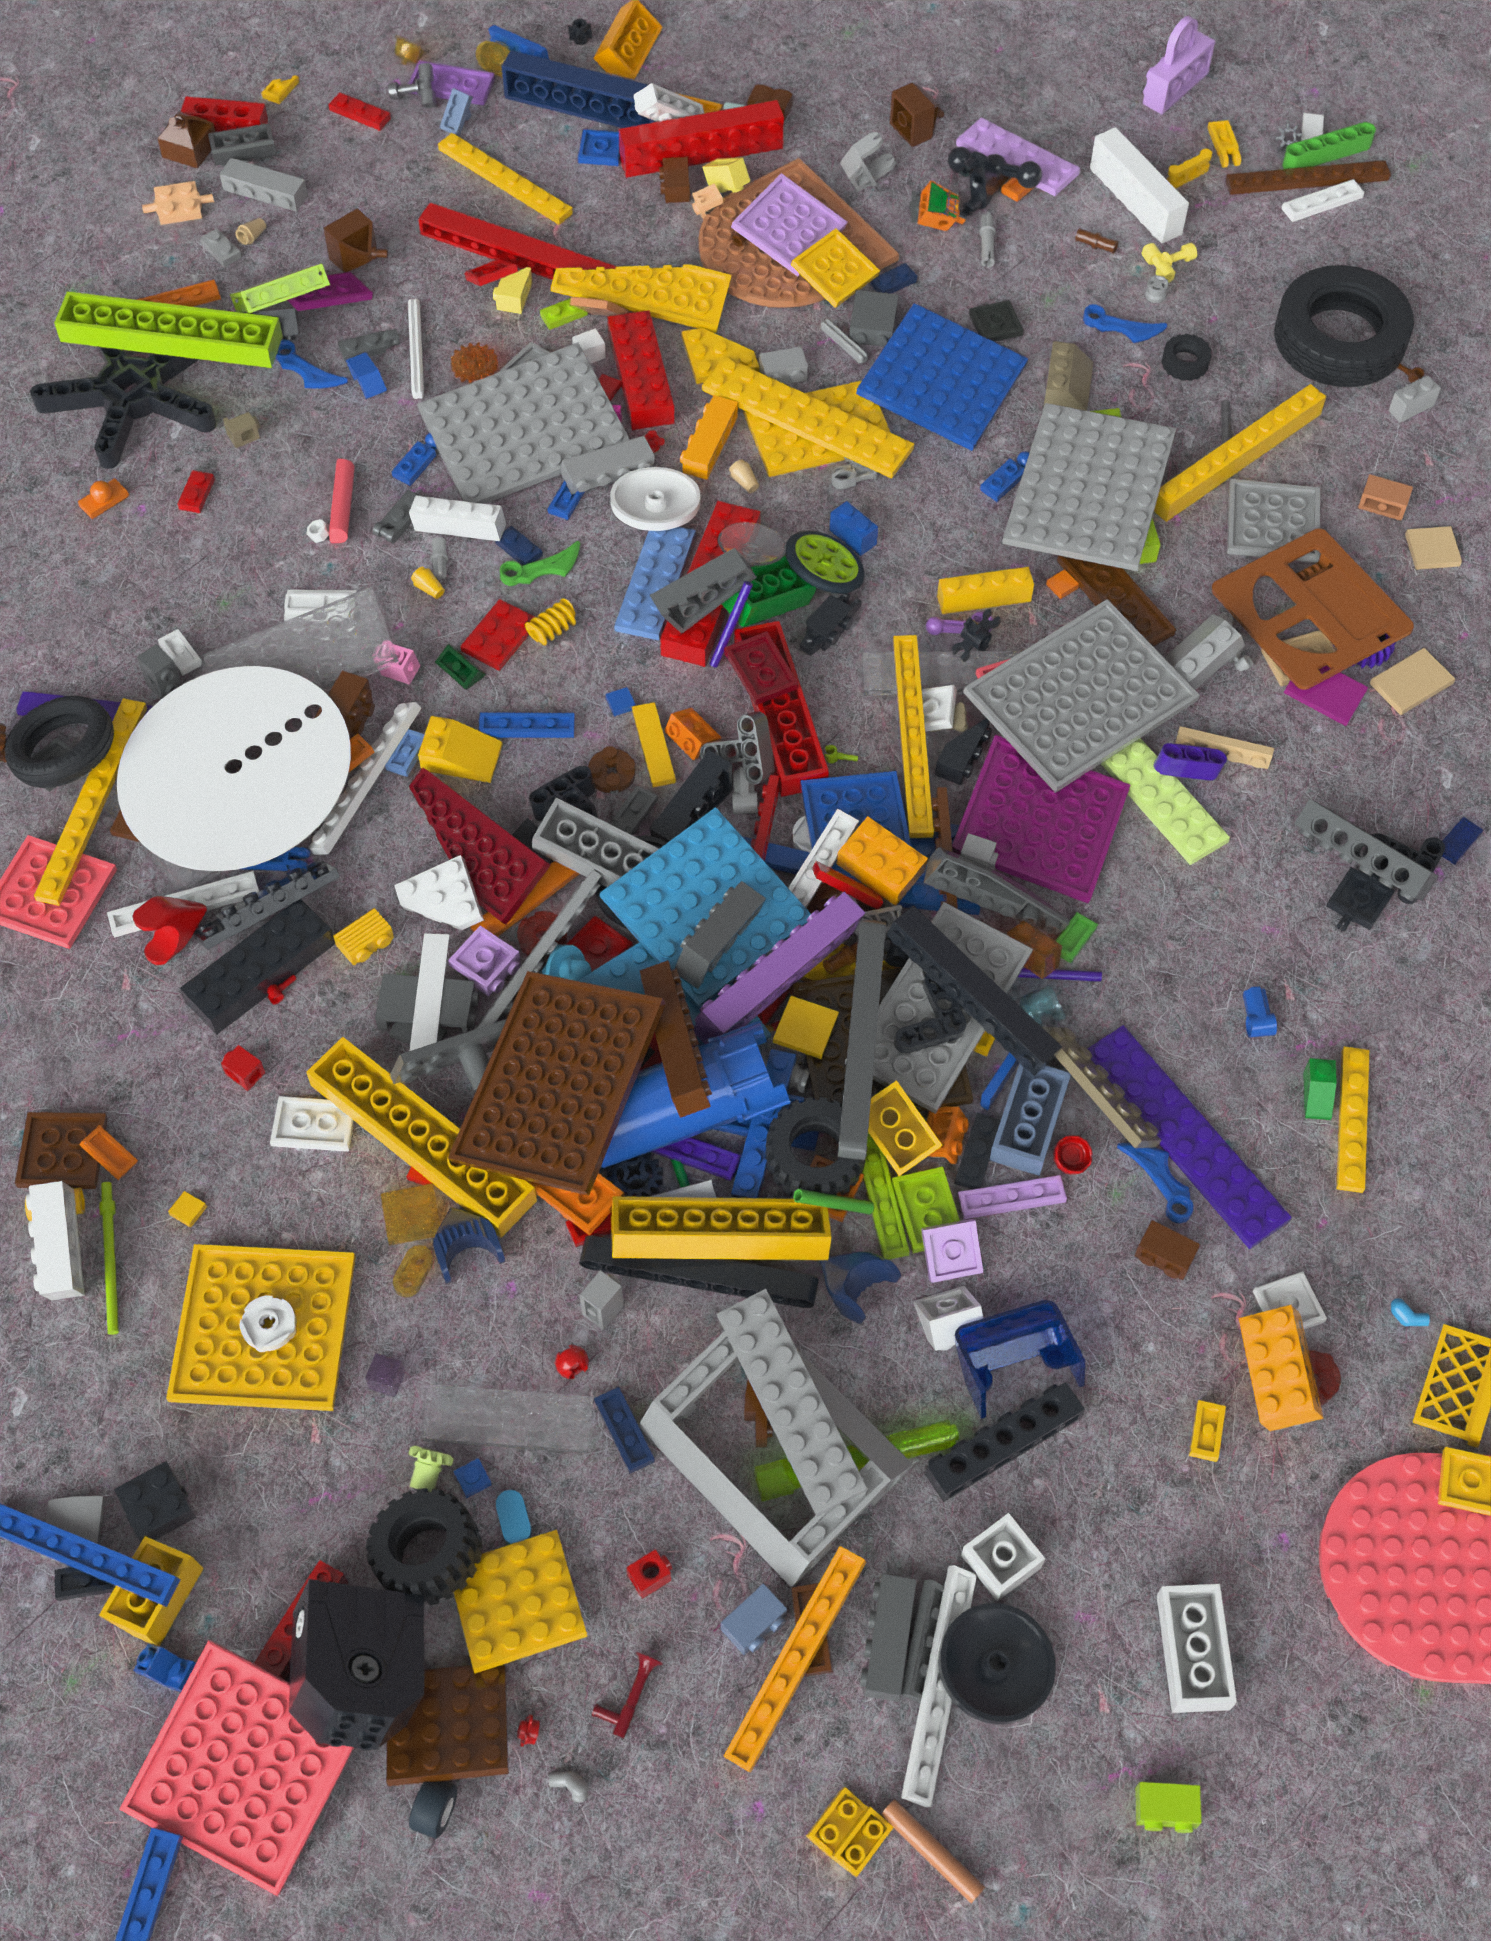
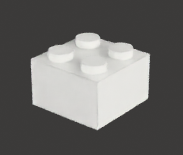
M1009 1513L966 1544L961 1554V1557L997 1602L1040 1570L1045 1561L1044 1556Z

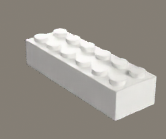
M1116 127L1095 136L1090 164L1092 172L1103 181L1104 185L1125 204L1128 210L1162 244L1182 235L1189 202Z

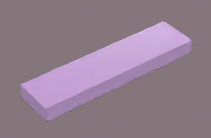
M1061 1175L960 1191L957 1194L963 1219L1065 1203L1067 1200Z

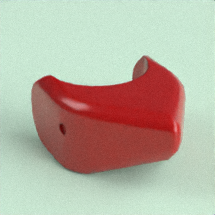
M155 896L137 908L132 915L136 927L143 931H155L153 939L148 942L144 949L146 959L152 964L164 965L178 954L192 938L207 911L206 905L185 899Z

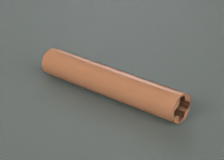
M894 1799L882 1812L881 1816L971 1904L985 1889V1886L900 1803Z

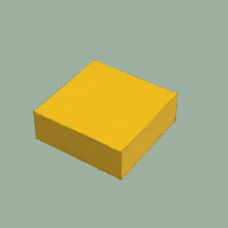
M184 1191L169 1209L168 1213L191 1228L207 1206L206 1203Z

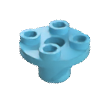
M560 944L552 951L546 966L542 970V974L578 981L591 973L590 964L585 961L582 952L577 947Z

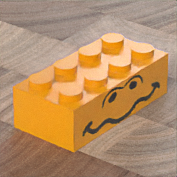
M1292 1305L1239 1318L1260 1423L1269 1431H1274L1324 1419L1301 1314Z

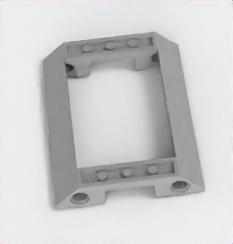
M724 1331L653 1400L638 1426L792 1588L833 1548L831 1543L870 1504L874 1506L913 1467V1464L798 1351L837 1430L869 1461L859 1471L868 1491L818 1517L815 1515L788 1542L676 1425L683 1417L686 1419L697 1408L694 1402L732 1365L736 1368L741 1365Z

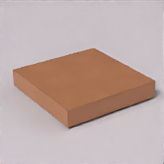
M571 297L570 301L571 306L594 315L614 316L629 313L628 309L607 300Z

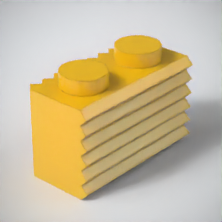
M375 908L333 935L336 946L352 965L365 962L373 952L387 947L394 939L391 926Z

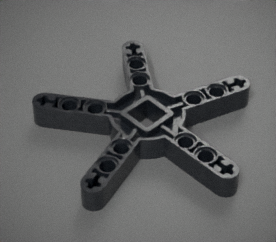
M96 346L106 364L98 377L40 383L30 389L32 400L39 413H54L95 407L105 408L107 413L94 446L100 466L105 469H111L118 465L134 419L156 413L204 433L213 431L217 426L213 408L210 404L163 386L167 381L200 359L153 354L147 359L127 357L122 349ZM134 383L138 385L127 393L124 391Z

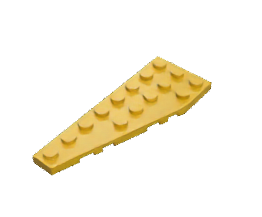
M691 264L683 265V267L663 265V268L619 266L616 269H604V267H596V270L556 268L551 291L572 297L607 300L631 312L650 310L651 317L694 328H704L717 333L731 275Z

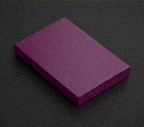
M1327 665L1319 669L1321 674L1330 670ZM1339 672L1307 690L1299 689L1290 680L1283 693L1347 726L1368 687Z

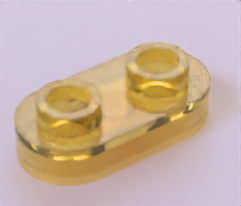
M422 1245L413 1246L404 1256L393 1277V1286L399 1296L412 1297L420 1290L433 1265V1257L427 1247ZM418 1259L424 1260L421 1265L415 1264ZM406 1282L412 1283L409 1288L403 1287Z

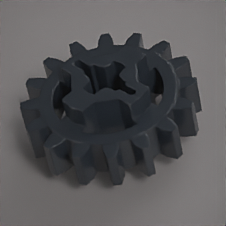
M650 1152L645 1156L639 1155L611 1165V1168L606 1170V1179L623 1191L625 1197H650L652 1192L659 1194V1186L663 1185V1167H660L658 1158L652 1160V1153ZM648 1169L652 1173V1178H650L649 1173H647ZM618 1175L620 1176V1178H621V1180H622V1184H620L619 1181H618V1179H617V1178H618Z

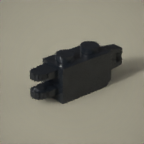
M849 593L842 594L838 598L830 595L806 620V632L804 639L800 643V650L812 656L819 649L826 651L830 645H835L843 631L849 630L852 626L853 616L861 607L862 601L855 599L848 605L846 603L851 596Z

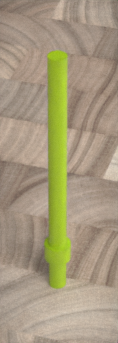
M102 1182V1201L99 1202V1214L102 1215L107 1333L115 1335L119 1333L113 1215L116 1213V1204L112 1199V1183Z

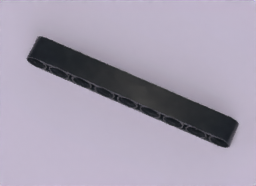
M598 1236L585 1237L579 1260L580 1266L590 1270H601L611 1274L748 1298L766 1289L773 1303L800 1308L814 1307L819 1279L810 1274L727 1259L612 1258V1239Z

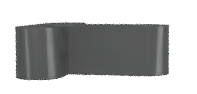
M756 711L738 718V738L720 739L706 743L701 747V759L708 750L714 753L716 750V754L728 762L742 761L745 778L751 784L767 781L770 775L775 774L768 720L762 712Z

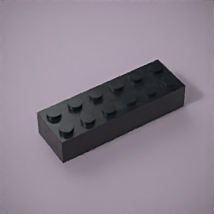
M302 899L297 900L180 987L185 1003L216 1035L266 998L270 985L276 984L278 986L290 976L296 975L334 946L335 941L332 929Z

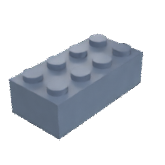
M1019 1063L992 1146L990 1161L1040 1176L1071 1076L1069 1072L1046 1066L1034 1076Z

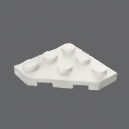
M461 855L394 885L400 905L407 911L422 914L424 917L440 923H447L460 930L484 920L465 860Z

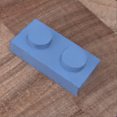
M408 729L386 763V770L408 777L419 759L418 753L425 734Z

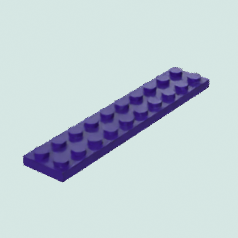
M1124 1025L1087 1048L1092 1054L1091 1060L1096 1066H1102L1108 1072L1109 1076L1107 1079L1124 1090L1125 1095L1123 1097L1127 1102H1132L1139 1107L1142 1112L1141 1118L1145 1122L1152 1123L1158 1129L1159 1133L1157 1136L1161 1139L1159 1145L1162 1149L1169 1153V1157L1249 1250L1290 1222L1292 1217Z

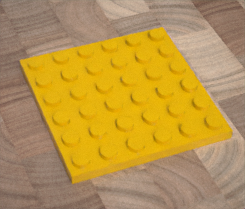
M194 1244L167 1391V1401L334 1411L356 1259L355 1253ZM267 1295L280 1300L284 1299L291 1305L297 1321L296 1334L287 1344L279 1349L259 1352L245 1341L241 1333L240 1319L242 1320V1316L245 1313L244 1309L251 1301ZM270 1317L265 1318L264 1325L261 1327L269 1329L273 1327L276 1320L273 1318L271 1321Z

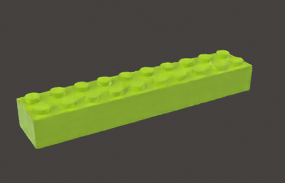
M69 291L66 292L54 322L60 342L272 368L283 337L279 317Z

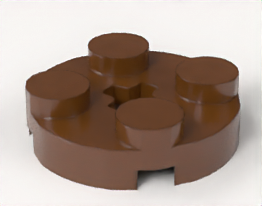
M613 746L605 747L603 751L596 753L589 761L588 767L591 770L595 788L601 792L610 793V791L616 790L622 792L628 789L635 780V761L628 753ZM616 768L617 772H611L610 774H608L607 769Z

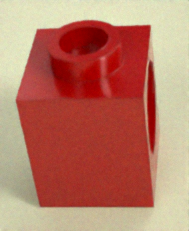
M237 1045L234 1050L227 1052L221 1062L225 1075L247 1091L265 1074L262 1062L240 1045Z
M656 1549L626 1567L627 1576L641 1599L671 1581L670 1571L673 1568L665 1555L660 1556ZM654 1567L659 1573L654 1578H648L643 1574L647 1568Z

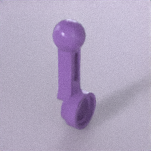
M976 612L971 618L976 622H980L984 612ZM992 616L988 618L989 621L993 620ZM931 617L926 622V630L931 635H938L940 633L961 634L965 621L942 620L939 617Z

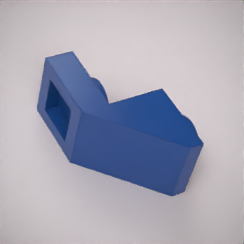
M148 1644L140 1652L133 1671L174 1691L181 1692L196 1662L179 1658L163 1647Z

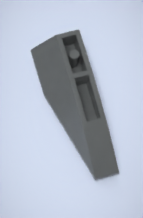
M938 847L928 859L924 883L933 886L935 889L943 890L958 898L996 911L1003 916L1011 917L1026 925L1041 929L1048 934L1058 936L1069 925L1070 920L1042 898L1011 878L981 863Z

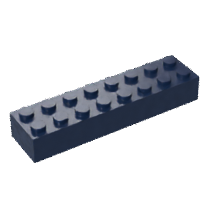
M510 50L502 64L505 99L620 128L657 122L638 114L635 108L634 94L647 87L648 84Z

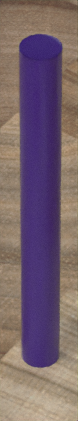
M748 581L743 583L709 664L717 668L724 654V648L728 645L753 584Z
M1023 968L1017 978L1101 982L1102 972Z

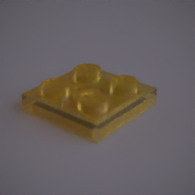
M433 1183L380 1194L389 1246L435 1237L440 1226V1219Z

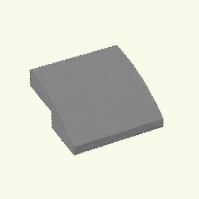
M78 1496L48 1500L46 1523L99 1544L105 1498L103 1496Z

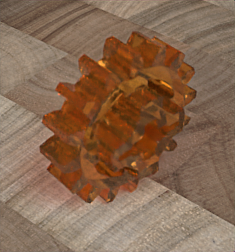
M470 342L468 347L461 345V351L454 350L455 356H451L452 372H454L456 378L460 377L461 382L467 379L470 384L473 381L494 375V371L498 370L497 355L494 353V349L488 350L487 344L481 347L480 342H477L476 346H472Z

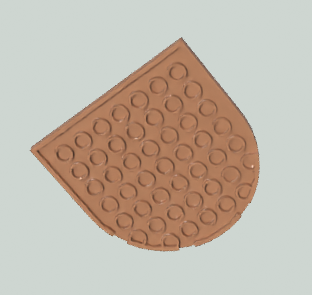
M800 158L743 186V190L732 192L722 198L724 203L716 206L710 214L705 216L699 231V255L703 267L731 275L728 288L729 294L749 303L778 308L805 306L825 300L801 274L796 276L748 239L741 247L736 246L731 240L732 236L737 232L731 228L732 222L782 173L846 220L847 225L841 233L879 270L899 260V253Z

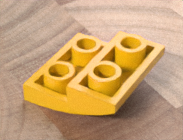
M842 1787L807 1833L806 1837L840 1866L857 1877L894 1827L873 1808L867 1807L846 1787Z

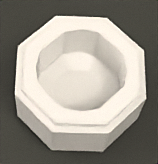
M322 519L315 520L307 527V535L315 543L324 541L330 535V527Z

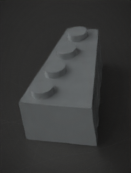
M733 548L650 594V597L660 614L679 632L684 633L741 590L744 581L751 582L756 578V575L746 559L736 548Z

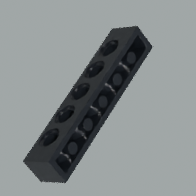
M1065 1382L1060 1386L1054 1384L1048 1387L1043 1392L1042 1397L1037 1400L1034 1398L1028 1399L1020 1406V1410L1013 1414L1011 1411L1005 1413L997 1420L998 1423L989 1428L986 1425L980 1428L971 1440L966 1442L963 1439L953 1445L952 1451L943 1456L940 1453L928 1461L929 1465L926 1468L925 1475L942 1501L949 1500L1080 1420L1085 1408L1068 1384ZM1043 1408H1052L1056 1415H1046L1043 1412ZM1020 1422H1030L1033 1426V1429H1023L1020 1425ZM1005 1435L1011 1442L1002 1444L997 1440V1436ZM982 1449L988 1456L979 1458L973 1451ZM959 1463L964 1467V1471L955 1472L951 1469L950 1465Z

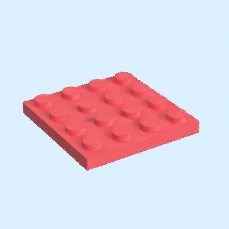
M27 835L0 879V925L70 949L116 873V865L82 854L60 906L36 901L34 894L56 848V844Z

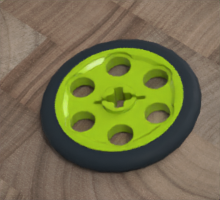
M807 530L800 531L787 540L785 554L789 565L797 575L812 586L830 593L845 594L855 591L863 584L865 573L860 558L851 548L837 538L822 532Z

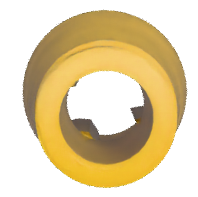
M421 566L413 573L411 580L414 582L413 585L435 599H439L444 594L445 589L429 568Z

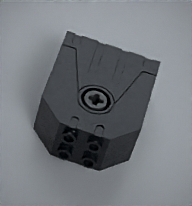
M309 1579L293 1611L289 1713L317 1743L328 1744L332 1747H356L363 1751L377 1750L406 1727L424 1696V1595L405 1594L404 1592L377 1590L376 1588L349 1586L348 1584Z

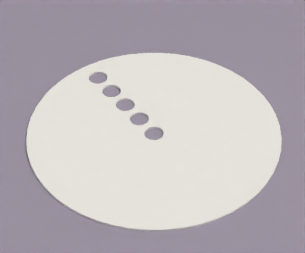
M241 666L199 676L176 688L155 704L138 723L126 743L117 775L118 801L123 817L134 836L146 848L162 859L178 866L203 871H228L255 866L269 861L297 846L322 824L339 800L345 787L351 761V745L346 723L338 707L322 689L311 681L286 670L263 666ZM313 704L320 705L322 713L317 718L311 719L305 716V710L308 706ZM292 718H299L302 721V727L296 732H288L285 729L286 722ZM271 732H279L282 734V741L278 745L269 746L265 743L266 736ZM250 746H260L262 754L259 758L250 760L245 757V752ZM232 759H238L242 762L241 770L234 774L227 773L225 771L227 762Z

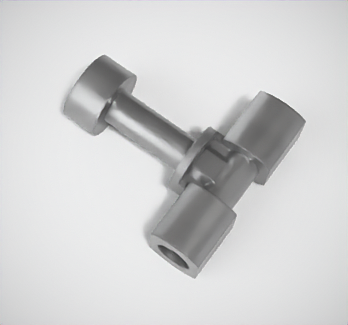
M430 63L418 65L419 78L415 79L414 84L399 86L398 82L388 84L389 95L392 100L401 99V94L417 92L419 96L421 95V102L424 108L436 107L435 92L431 88V82L434 81L433 66Z

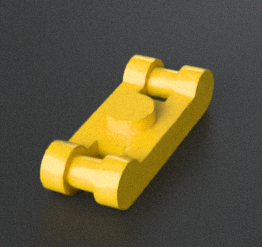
M1202 149L1196 157L1186 160L1178 166L1171 165L1168 169L1169 177L1166 180L1176 189L1208 172L1212 151Z

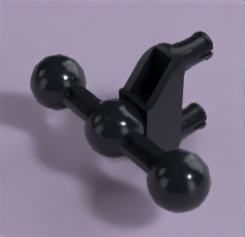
M963 146L952 149L948 155L950 169L964 177L969 176L971 199L962 205L964 208L962 210L967 213V216L972 215L977 209H984L988 206L995 186L998 183L997 180L1002 179L1004 176L1016 178L1024 188L1036 187L1042 180L1043 172L1041 167L1033 161L1024 162L1020 166L1007 164L1005 158L999 154L985 156L977 151L971 153L970 150Z

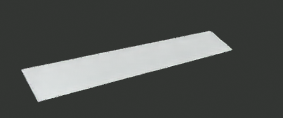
M424 934L410 1051L437 1042L449 934Z

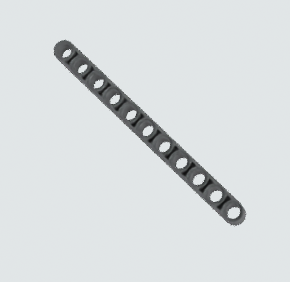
M860 920L838 1157L865 1160L886 922Z

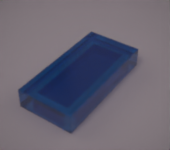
M1463 816L1442 840L1445 844V851L1442 857L1456 865L1482 835L1484 830Z

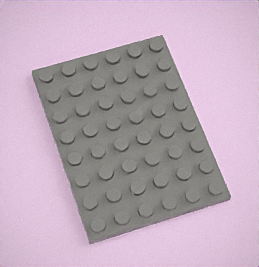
M579 342L417 404L418 411L434 439L438 452L462 501L482 504L492 502L561 475L562 460L630 440Z
M1045 403L1002 544L1138 571L1175 438L1176 428Z
M1108 599L970 683L963 691L1055 793L1194 704L1200 697L1191 685Z

